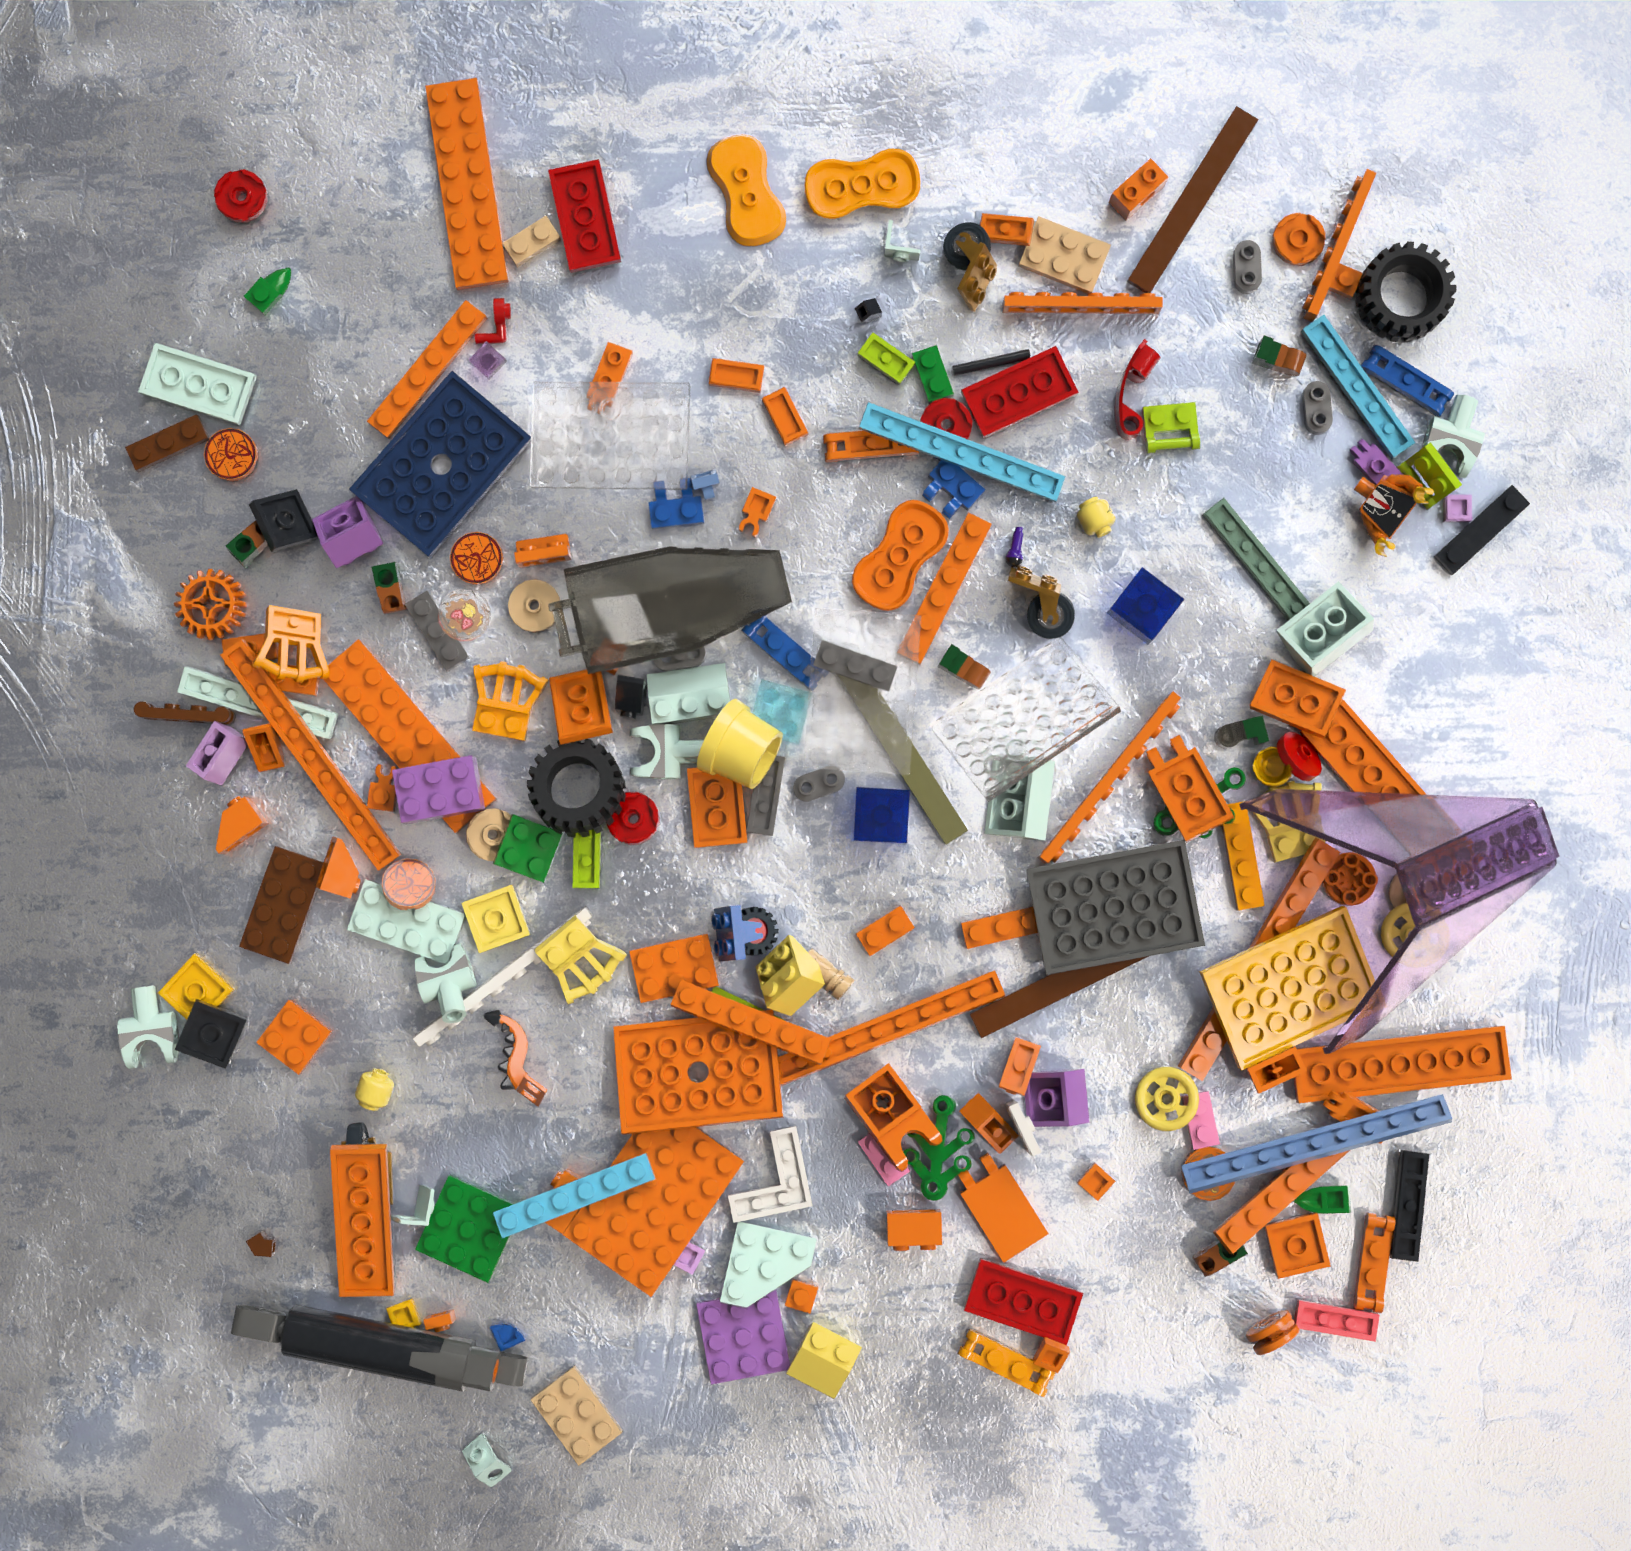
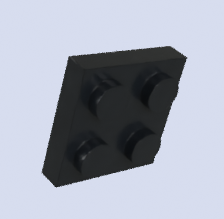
M297 489L253 500L249 504L271 552L314 541L318 538L314 523Z
M196 999L175 1046V1050L226 1069L247 1017Z

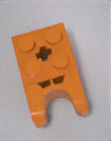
M889 1063L845 1095V1101L893 1166L900 1172H903L908 1167V1159L901 1148V1140L905 1135L909 1133L919 1134L927 1143L933 1146H937L943 1141L938 1129ZM878 1097L882 1100L887 1098L889 1101L887 1103L888 1108H879L876 1105L878 1103L876 1099Z

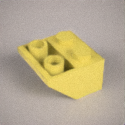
M788 935L755 966L766 1007L788 1016H792L825 985L819 964L791 935Z

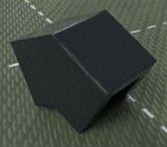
M876 298L864 300L854 308L861 323H869L882 317V311Z

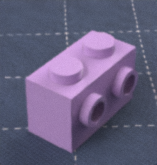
M214 721L186 766L204 780L223 785L247 747L245 737L234 728Z

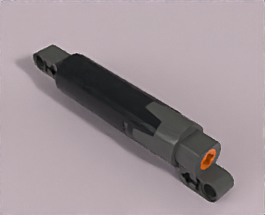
M297 1304L289 1310L287 1318V1314L249 1305H236L231 1334L266 1342H280L281 1352L284 1356L462 1392L467 1387L492 1392L496 1383L518 1387L524 1384L528 1357L476 1346V1341L472 1339Z

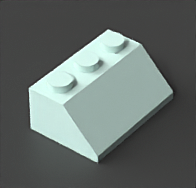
M1338 581L1277 629V634L1294 661L1305 673L1315 677L1372 632L1374 618Z
M725 663L647 674L652 725L678 724L717 718L722 709L730 702Z
M994 755L984 834L1030 840H1046L1055 761L1038 757Z

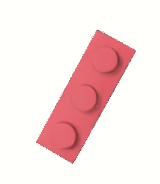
M1297 1299L1294 1324L1296 1323L1299 1329L1376 1342L1380 1315L1374 1312Z

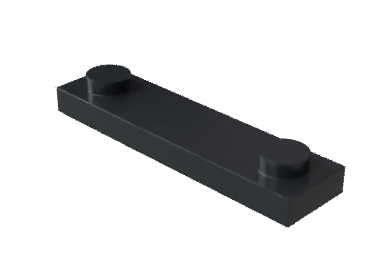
M1513 485L1509 486L1434 557L1451 575L1455 574L1530 503Z
M1400 1150L1394 1208L1395 1228L1392 1234L1390 1249L1391 1259L1419 1262L1429 1153Z

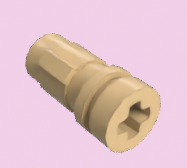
M812 948L808 953L819 964L825 983L824 986L826 987L825 990L827 992L831 991V995L840 1000L855 980L849 975L845 976V972L842 969L839 971L830 961Z

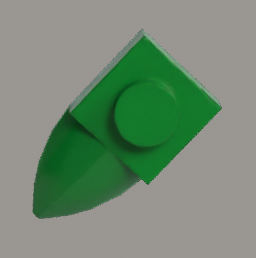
M282 268L272 272L264 279L260 277L244 297L266 316L287 291L291 280V269Z
M1349 1185L1312 1188L1304 1191L1294 1200L1298 1206L1313 1213H1351Z

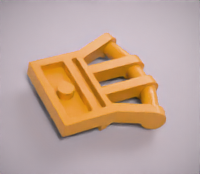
M269 605L266 609L265 641L252 666L257 669L260 667L276 675L277 679L282 680L292 678L295 682L302 683L304 680L317 677L320 679L328 678L329 668L320 646L321 614ZM272 642L279 643L278 664L265 658ZM288 644L297 646L296 668L287 667ZM306 647L310 648L316 667L306 669Z
M504 661L482 667L480 664L473 665L479 699L477 701L472 731L525 741L532 707L549 680L544 676L540 678L526 669L524 665H518V667L510 666ZM497 674L493 699H488L484 677ZM506 675L516 677L511 703L501 701ZM525 680L535 686V689L526 703L519 705L523 681Z

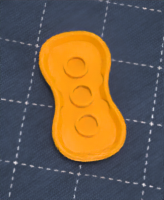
M746 134L726 137L715 143L707 155V169L725 197L728 233L732 239L743 246H758L776 239L785 229L786 212L782 203L771 191L768 184L767 154L763 145L755 137Z
M886 149L866 160L857 162L825 159L810 167L805 177V193L810 208L818 216L828 219L843 217L864 206L875 205L886 208H901L913 202L920 190L918 166L914 158L908 152L901 149Z

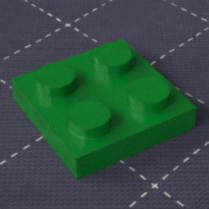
M511 814L493 864L544 883L562 834L546 826Z

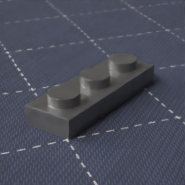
M428 591L405 604L447 672L470 659L457 637L455 638L447 633L449 631L455 634L453 630L448 628L447 620L441 614L440 609Z
M824 640L821 641L813 664L815 667L887 692L890 691L898 668L896 665Z
M776 756L765 777L753 788L747 832L773 836L785 757Z

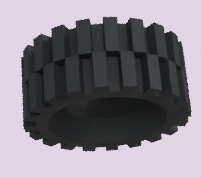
M1407 241L1403 247H1401L1400 243H1396L1389 250L1387 248L1382 250L1363 271L1361 281L1355 293H1360L1355 300L1356 307L1362 306L1363 308L1359 312L1361 320L1368 317L1370 322L1366 327L1370 331L1377 327L1380 330L1377 336L1382 339L1387 334H1390V341L1398 342L1401 337H1404V342H1411L1416 336L1417 339H1420L1428 332H1431L1448 315V310L1455 301V298L1451 297L1457 292V284H1450L1455 278L1454 271L1447 273L1445 269L1450 263L1446 258L1440 262L1437 259L1440 252L1436 249L1430 254L1426 252L1428 245L1423 243L1417 249L1414 248V242ZM1404 272L1418 278L1423 284L1427 295L1426 306L1423 312L1414 316H1401L1392 312L1385 305L1381 296V284L1384 277L1392 273Z
M585 739L584 743H581L579 740L570 744L560 745L559 740H557L559 747L553 749L549 744L544 748L547 755L543 758L538 754L534 759L537 767L530 766L528 773L532 780H527V788L530 791L528 794L529 800L543 822L548 827L551 826L559 834H562L564 831L568 837L575 838L576 833H580L582 837H589V830L592 829L598 834L603 831L600 825L606 822L610 826L614 822L612 818L613 813L619 815L622 810L619 803L620 801L625 802L626 797L623 788H626L625 780L622 777L623 774L610 752L607 753L605 747L598 743L595 746L591 739ZM586 764L599 772L600 786L596 796L588 804L578 808H566L558 805L553 800L551 793L555 776L569 765Z

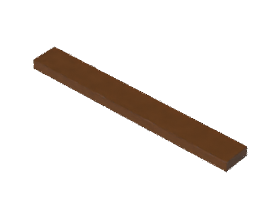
M1238 106L1235 107L1127 281L1129 284L1144 293L1152 292L1258 122V118Z
M1149 956L1050 974L969 1015L980 1037L983 1038Z

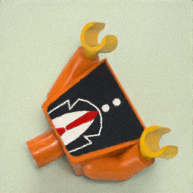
M1384 475L1377 485L1362 477L1354 488L1356 492L1366 498L1359 510L1361 512V519L1367 533L1375 544V552L1378 555L1387 557V554L1384 552L1385 546L1391 550L1395 549V544L1386 541L1387 538L1391 539L1416 503H1429L1424 498L1425 493L1432 495L1434 493L1432 488L1423 487L1411 475Z

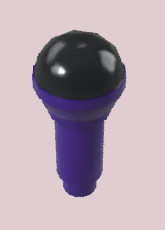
M1022 527L1015 528L1011 549H1009L1005 556L1006 563L1011 567L1020 566L1024 559L1021 551L1024 535Z

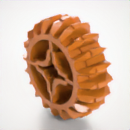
M208 569L206 575L203 571L199 570L197 571V579L189 575V585L184 582L180 583V586L185 589L184 592L175 593L177 597L181 598V601L174 602L175 607L181 608V610L175 613L176 617L183 618L180 625L188 627L187 632L193 635L196 633L199 639H203L206 635L210 641L214 640L215 633L218 638L223 639L224 630L229 634H233L234 631L231 625L234 624L240 627L241 623L236 620L237 617L244 618L246 616L244 612L240 611V608L247 607L246 602L240 601V599L246 596L245 592L238 591L241 588V584L239 582L233 583L234 577L230 574L225 577V572L219 570L216 575L213 569ZM216 584L226 589L230 600L219 598L218 591L215 590ZM203 588V594L199 598L193 599L196 593ZM209 600L218 603L214 607L211 606V610L202 605H207V602L210 603ZM192 609L203 612L206 625L199 624L196 621ZM228 610L226 616L218 622L219 614L222 611Z

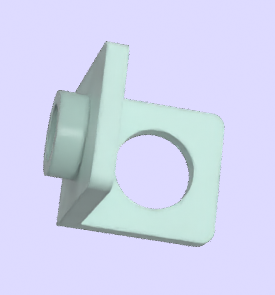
M889 220L884 256L893 257V260L898 262L919 261L920 249L890 245L893 220Z
M420 1185L414 1216L391 1215V1220L400 1224L428 1226L430 1214L434 1210V1189Z
M480 1434L462 1450L475 1478L490 1487L496 1485L512 1471L510 1466L497 1459L486 1436ZM501 1469L496 1476L488 1477L489 1473L493 1470Z

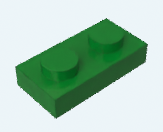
M937 345L912 353V359L915 361V367L928 404L940 398L952 397L954 393Z

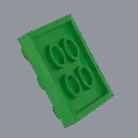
M450 1174L430 1215L429 1225L425 1226L415 1250L489 1283L510 1236L501 1237L493 1212L515 1203Z

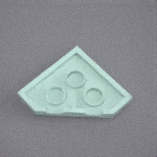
M738 1222L720 1303L748 1308L796 1275L811 1267L817 1239Z

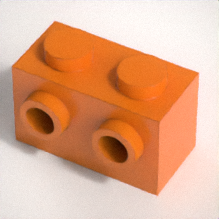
M940 1209L886 1210L888 1246H893L894 1251H907L909 1246H920V1250H936V1245H942V1215Z

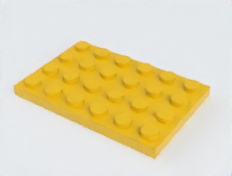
M1345 906L1333 909L1199 971L1237 1067L1240 1070L1249 1068L1384 1004Z

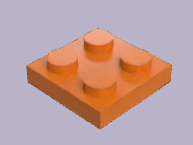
M289 999L256 1043L300 1075L333 1031L293 1000Z
M1318 1213L1268 1223L1264 1226L1276 1278L1280 1279L1331 1267Z

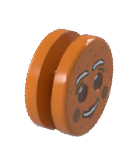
M1281 1310L1253 1325L1246 1332L1245 1336L1249 1342L1258 1341L1253 1346V1350L1257 1355H1265L1287 1344L1297 1336L1300 1329L1296 1323L1294 1324L1288 1310Z

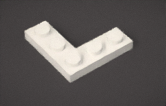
M796 1126L770 1131L780 1184L728 1195L733 1223L813 1206Z

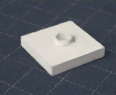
M1014 1099L1006 1102L1005 1108L1026 1151L1031 1156L1042 1153L1032 1132L1036 1130L1030 1117H1024L1019 1104Z

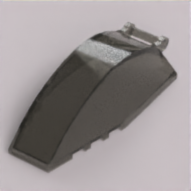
M669 546L564 569L569 599L548 604L549 612H553L561 646V649L558 650L560 657L581 653L589 675L693 652L790 604L792 600L780 550H729V548L703 549L702 547H694L692 549ZM571 608L579 645L571 646L563 609Z

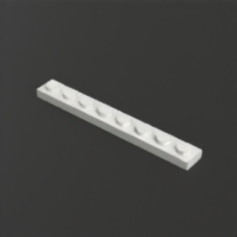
M586 906L573 915H576L586 927L591 923L588 919L592 917V913ZM573 916L464 997L465 1011L469 1010L472 1014L484 1004L481 1001L489 994L492 997L496 996L505 989L503 984L510 978L515 981L527 972L525 970L527 965L531 962L535 965L541 962L542 959L535 953L534 949ZM441 1015L415 1034L413 1040L419 1047L424 1043L430 1046L441 1037L439 1034L441 1030L445 1027L451 1030L461 1021L446 1023L442 1020Z

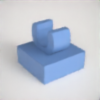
M716 469L690 476L694 490L702 488L705 500L715 497L712 485L719 483Z

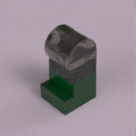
M1263 715L1226 724L1218 728L1214 735L1216 745L1223 749H1229L1239 742L1253 739L1254 745L1269 741Z

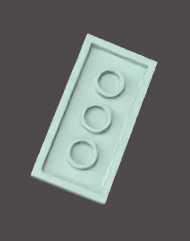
M155 343L138 392L144 396L241 425L257 376L241 369Z
M365 879L347 930L447 964L452 957L453 946L457 943L466 915L433 902H429L416 910L415 908L400 910L392 906L385 899L381 884Z

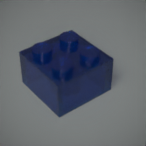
M1142 567L1106 613L1149 645L1184 601V598Z
M856 787L853 842L906 845L910 790Z

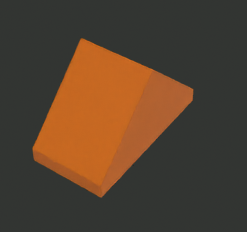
M271 724L243 729V735L259 772L285 767L280 736Z
M1295 1046L1247 1068L1258 1094L1307 1072Z

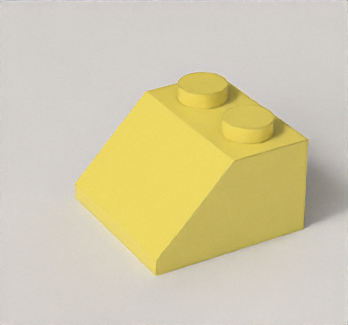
M813 1322L809 1325L786 1374L835 1399L862 1347Z

